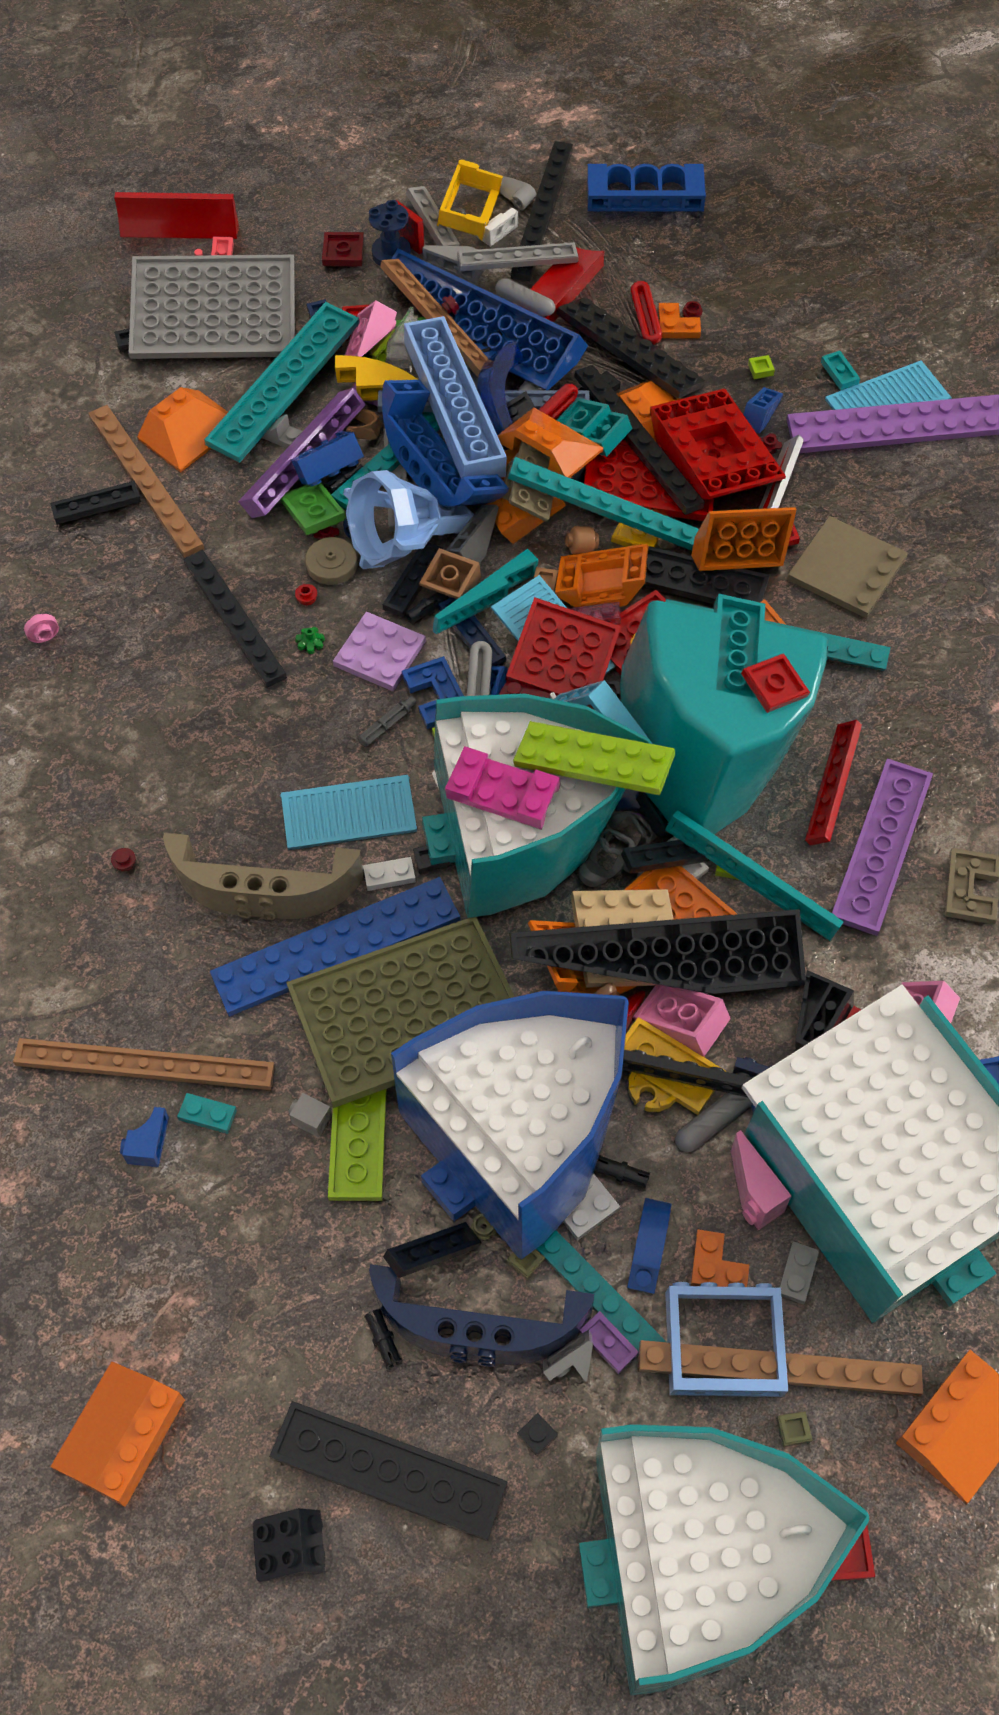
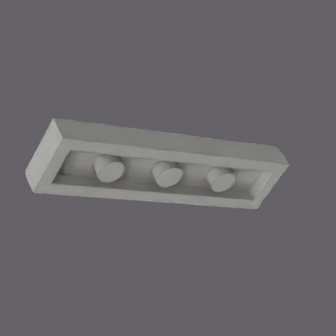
M425 186L408 188L406 195L419 217L423 219V223L436 245L459 246L460 243L449 227L440 224L437 226L439 209Z

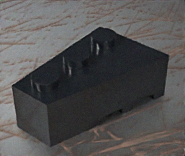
M807 970L795 1040L796 1051L846 1020L854 1005V990Z

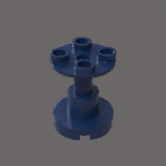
M388 200L386 203L377 205L369 210L370 225L374 229L382 231L380 238L376 239L372 245V258L379 266H381L382 260L392 259L397 249L411 254L410 243L407 239L401 237L398 232L407 224L409 214L403 206L398 205L396 200Z

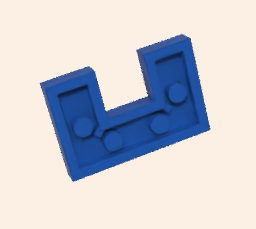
M444 656L401 671L410 693L432 686L438 699L464 696ZM436 700L418 706L419 713L427 729L435 727Z

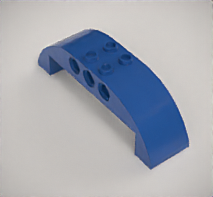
M385 380L382 391V412L386 435L396 458L418 487L427 489L437 499L438 504L450 507L492 503L502 498L508 492L509 488L498 474L464 476L461 479L447 444L422 415L430 392L420 380Z

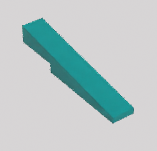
M527 548L434 616L433 632L438 634L505 598L509 588L535 575L539 559Z

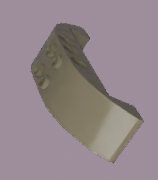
M164 833L163 835L164 845L173 871L186 893L209 909L238 915L242 918L254 916L262 917L266 920H274L275 918L299 919L315 916L336 907L346 900L357 889L364 878L361 850L336 848L332 874L196 862L189 835Z

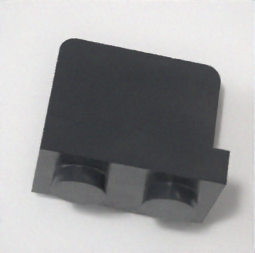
M297 1508L259 1518L253 1522L256 1579L259 1582H266L295 1574L317 1575L326 1572L322 1536L323 1522L320 1510Z

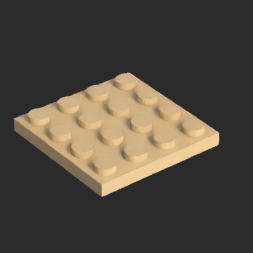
M668 889L572 891L570 895L575 927L674 919ZM583 972L586 987H603L610 982L615 986L658 985Z

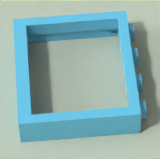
M605 680L561 693L554 698V700L584 706L591 704L595 711L647 737Z

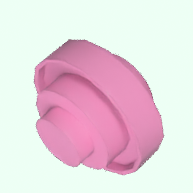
M49 614L34 615L24 626V632L28 640L34 643H42L52 639L59 630L55 617Z

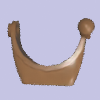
M361 410L354 418L366 425L351 426L346 429V432H354L356 438L374 440L378 438L382 422L375 412Z

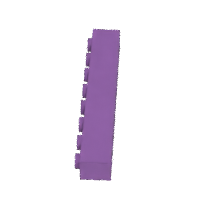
M354 388L338 392L238 501L251 518L265 516L299 479L291 459L310 448L314 449L320 446V442L325 439L330 441L336 438L335 433L342 431L366 405Z

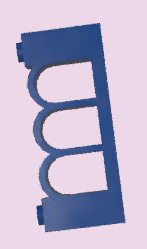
M588 164V211H704L706 193L703 164H684V167L679 164H667L660 169L651 164H640L633 169L624 164H613L608 167L607 164ZM620 182L626 184L629 190H608V186L612 183ZM647 182L653 184L656 190H635V185ZM674 182L682 186L683 190H662V185Z

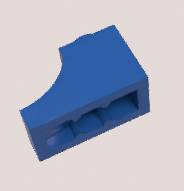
M154 1107L150 1118L145 1124L135 1130L127 1131L126 1139L123 1138L120 1145V1154H122L127 1164L159 1167L169 1120L165 1108Z

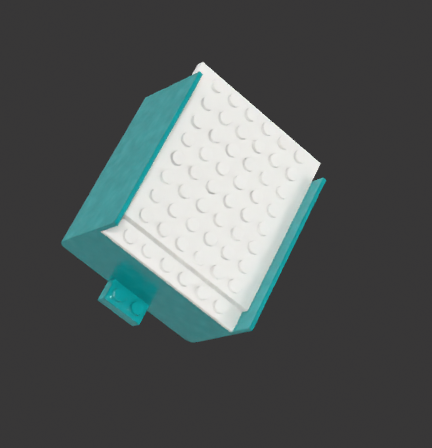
M902 984L743 1084V1091L756 1107L744 1135L791 1194L788 1203L789 1207L872 1323L887 1315L930 1284L934 1285L950 1307L997 1274L980 1250L999 1238V1084L929 995L918 1005Z

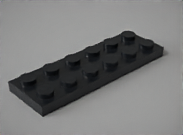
M648 546L645 584L642 587L714 604L718 594L762 602L770 575L746 569L699 571L692 556Z

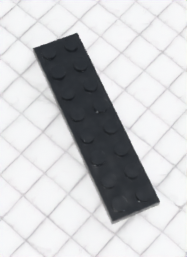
M583 297L558 307L556 314L675 398L679 399L703 388L705 380L699 377L696 372L689 370L680 361L667 355V352L654 346L651 341L643 339L635 330L622 324L619 319L612 317L606 310L593 304L590 299Z
M294 1401L290 1404L269 1456L272 1460L485 1541L489 1540L508 1484L506 1480Z

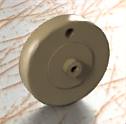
M327 537L314 542L306 551V571L313 580L322 584L335 585L343 583L350 579L357 571V551L349 541L342 538Z

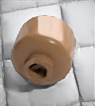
M574 526L570 533H567L565 536V545L569 547L572 554L593 552L598 549L599 535L590 526Z

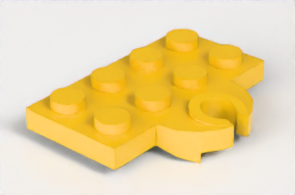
M639 1017L626 1033L624 1050H641L647 1055L656 1057L664 1055L679 1062L692 1061L706 1068L719 1067ZM630 1072L631 1074L628 1079V1093L635 1105L639 1102L642 1092L648 1091L653 1094L654 1099L648 1101L645 1105L644 1110L648 1112H661L677 1102L699 1115L715 1091L635 1072Z

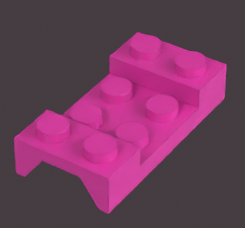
M464 746L445 787V792L448 799L542 830L552 797L560 789V777L539 770H535L534 773L527 772L488 758L487 753Z

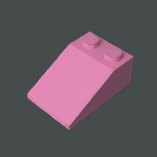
M376 300L359 312L357 317L360 323L351 334L345 355L362 357L385 335L393 331L396 325L395 317L397 312Z
M655 985L633 1016L635 1021L638 1017L703 1057H705L731 1019L723 999L698 991L663 985Z
M740 1130L736 1133L731 1148V1156L741 1207L743 1209L742 1213L750 1225L754 1224L760 1230L785 1212L791 1194Z

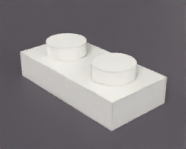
M411 857L363 865L367 891L416 882Z

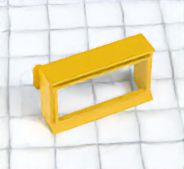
M459 160L440 207L437 226L440 224L475 236L477 235L482 241L485 227L490 221L500 193L503 176L481 170L478 164ZM460 184L490 192L481 217L451 211Z

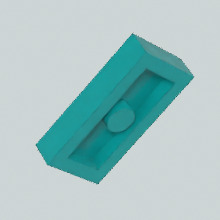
M840 350L822 356L821 364L840 390L859 384L860 377Z
M186 1093L177 1118L179 1121L228 1134L237 1109L236 1106Z

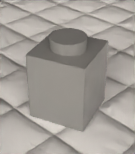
M302 1093L298 1100L295 1099L289 1108L292 1124L320 1138L332 1117L330 1106Z

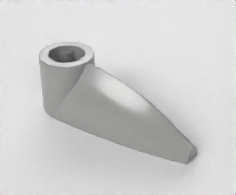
M503 176L500 193L511 200L516 208L524 210L536 197L535 189L528 183Z

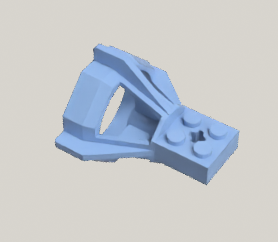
M387 470L371 471L353 481L352 488H345L343 493L349 499L346 517L353 548L361 555L359 566L362 569L384 567L408 555L414 549H423L433 535L459 534L474 515L466 506L450 507L438 504L437 499L427 489L399 479L395 474ZM383 485L387 492L380 491V487ZM374 506L392 508L394 510V538L383 544L375 527Z

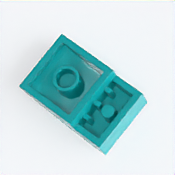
M576 398L557 419L560 423L604 447L599 455L606 457L632 430L627 415L612 412L608 404Z

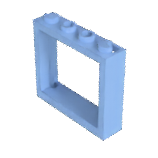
M675 1282L673 1286L668 1287L665 1292L667 1343L671 1344L672 1372L669 1374L670 1395L783 1397L788 1392L781 1288H772V1284L769 1283L757 1284L756 1287H745L743 1283H730L728 1287H717V1283L713 1282L701 1283L700 1286H689L688 1282ZM678 1298L770 1300L773 1348L777 1362V1379L682 1378Z

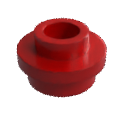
M311 584L300 585L295 590V597L302 605L313 604L318 595L317 589Z

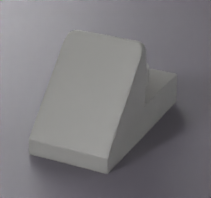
M285 414L273 423L262 438L288 448L303 431L290 426L288 415Z
M589 1329L543 1360V1373L549 1381L556 1376L560 1378L566 1375L573 1365L584 1381L587 1382L593 1347L592 1334Z

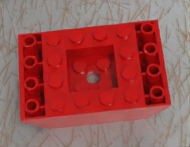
M725 388L650 407L656 442L660 444L665 454L702 499H712L786 478L785 473ZM715 453L717 454V458H715L714 456H709L708 454Z

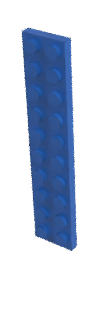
M438 877L210 970V974L226 1012L230 1017L288 993L289 990L286 982L460 921V915L442 879Z

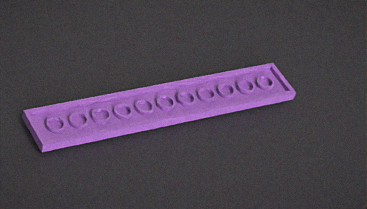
M999 395L788 414L786 420L790 438L792 439L800 435L804 439L799 453L999 435Z

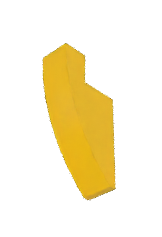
M335 355L337 383L356 382L357 393L363 401L378 400V390H383L385 380H418L408 372L379 360L359 356Z

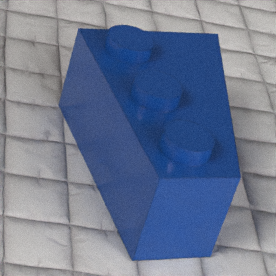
M339 431L335 433L336 438L330 441L325 439L320 442V446L314 449L310 448L291 459L301 483L312 487L321 483V478L327 475L329 477L335 476L341 472V468L345 466L349 468L358 464V460L363 458L364 455L354 432Z

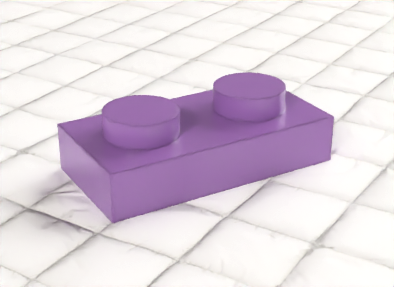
M600 1311L579 1330V1333L582 1334L589 1329L592 1334L593 1348L618 1374L639 1355L638 1350Z

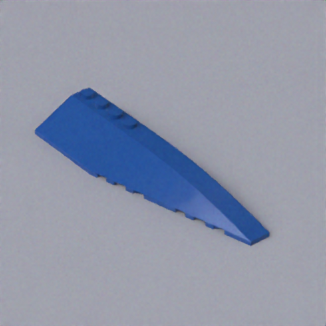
M397 249L392 259H399L440 305L444 303L442 298L451 295L455 299L460 309L456 311V315L453 316L451 313L449 315L472 341L475 340L477 342L475 344L480 350L490 347L491 350L484 354L494 365L544 390H549L576 366L588 347L579 334L401 249ZM500 330L501 333H502V336H501L499 333H494V332ZM487 342L488 347L483 346L482 343Z

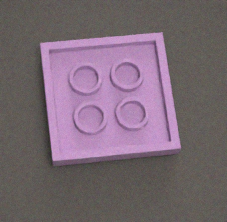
M365 612L334 658L333 666L394 692L403 678L401 671L410 667L425 644L426 636Z

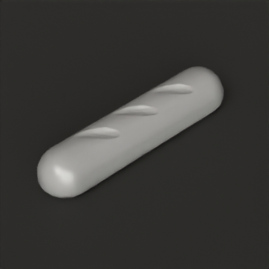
M500 279L495 286L498 296L539 316H549L556 309L555 303L550 298L510 279Z
M477 641L470 648L467 696L490 695L492 648L487 642Z
M726 1093L679 1129L675 1136V1144L684 1152L697 1150L748 1110L752 1105L751 1100L747 1097Z

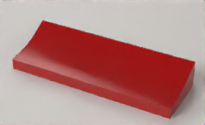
M115 192L114 199L120 237L200 239L233 237V239H237L239 224L233 194Z
M576 247L579 257L578 262L553 264L543 274L531 290L553 300L556 307L553 314L543 318L552 322L556 321L559 317L556 314L558 307L572 302L604 266V251H591Z

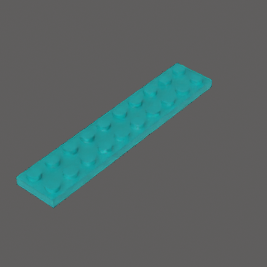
M325 302L204 439L205 445L240 463L358 327L360 323L359 318Z

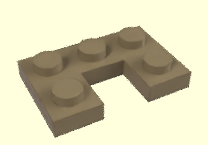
M951 848L944 916L994 925L997 920L998 898L974 895L973 889L974 878L998 881L999 855Z

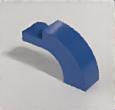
M645 1198L627 1288L655 1294L672 1203Z

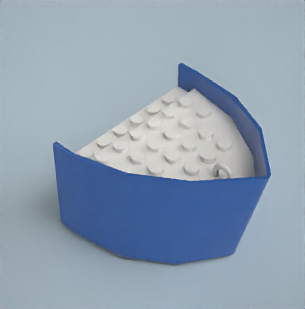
M540 991L475 1006L416 1036L391 1053L399 1112L405 1122L439 1162L421 1175V1182L453 1221H456L476 1206L516 1256L523 1259L541 1246L585 1198L604 1143L622 1076L629 1005L626 997Z

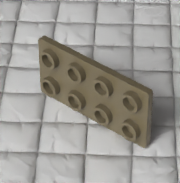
M521 441L519 452L515 457L548 469L550 457ZM512 459L508 463L504 481L509 489L502 498L508 500L513 506L545 522L548 521L553 496L508 479Z

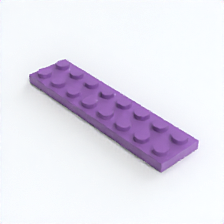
M887 758L832 911L836 917L844 921V925L878 936L933 773Z

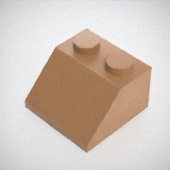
M439 548L419 584L422 587L458 599L478 585L481 579L480 564L474 560Z

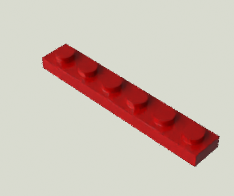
M858 720L837 724L805 838L809 845L827 843L831 840L862 727Z

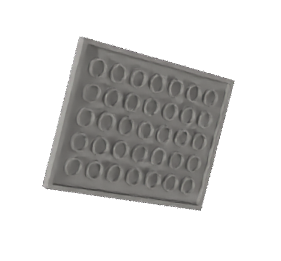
M294 255L132 256L129 330L130 359L277 357L295 337Z

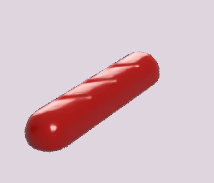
M637 281L631 286L630 292L642 337L656 345L662 339V330L650 286L645 281Z
M574 384L563 385L539 411L556 420L575 401L578 396V388Z

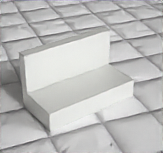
M511 208L504 214L500 213L491 219L485 227L482 241L491 247L518 227V211Z

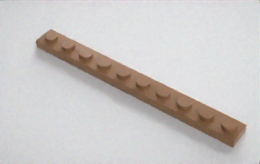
M399 259L382 260L380 268L426 319L445 317L464 362L487 388L503 386L506 380L504 375Z
M105 405L89 412L90 420L132 481H135L137 489L184 558L204 550L202 541L109 406Z
M19 1038L13 1060L15 1066L261 1090H271L275 1071L274 1062Z
M641 1340L639 1342L638 1372L671 1374V1344ZM680 1344L681 1371L683 1376L717 1379H777L775 1352ZM786 1353L788 1385L921 1396L923 1394L922 1365Z

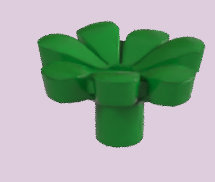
M317 627L303 628L301 634L296 635L295 642L298 643V649L304 650L307 648L308 654H313L315 647L319 650L322 649L324 646L322 642L325 641L324 635L319 633Z

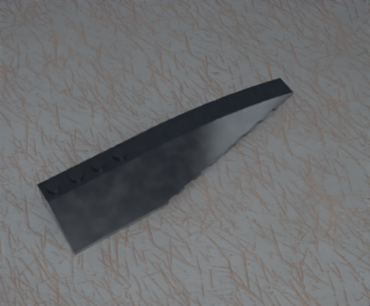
M800 909L509 933L511 959L710 994L805 985L806 982Z

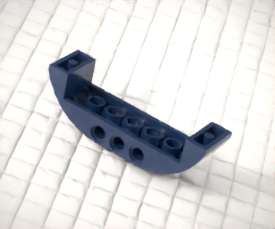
M370 1264L369 1268L376 1300L382 1314L391 1327L403 1339L417 1348L435 1355L450 1357V1361L456 1363H467V1360L478 1361V1364L481 1366L494 1367L495 1364L518 1365L546 1359L574 1340L580 1334L579 1330L592 1316L595 1294L566 1290L562 1324L398 1302L401 1280L392 1268ZM445 1334H451V1335H452V1336L449 1337V1338H443V1337H442V1336L445 1335ZM472 1338H480L477 1342L470 1341ZM501 1341H505V1342H508L509 1344H507V1345H505V1346H501V1345H498L497 1343H499V1342H501Z

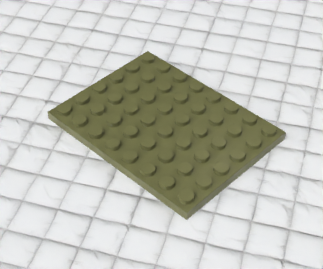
M476 917L458 921L286 982L333 1108L395 1086L391 1053L411 1039L475 1006L515 997Z

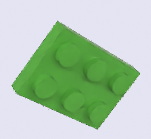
M322 483L312 487L305 485L285 493L281 498V503L306 535L336 525L346 518L344 510Z

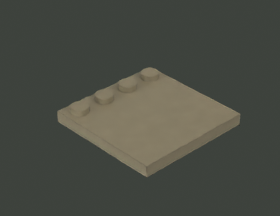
M829 516L788 574L787 580L867 618L907 559L908 552Z

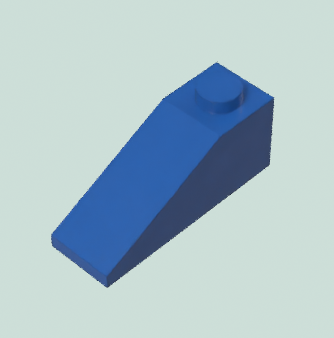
M764 387L747 402L743 415L756 433L760 434L765 429L780 403L783 393Z

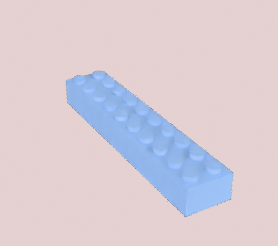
M445 317L404 323V344L419 380L430 392L428 401L461 479L464 476L498 474L500 478L506 477L507 456Z

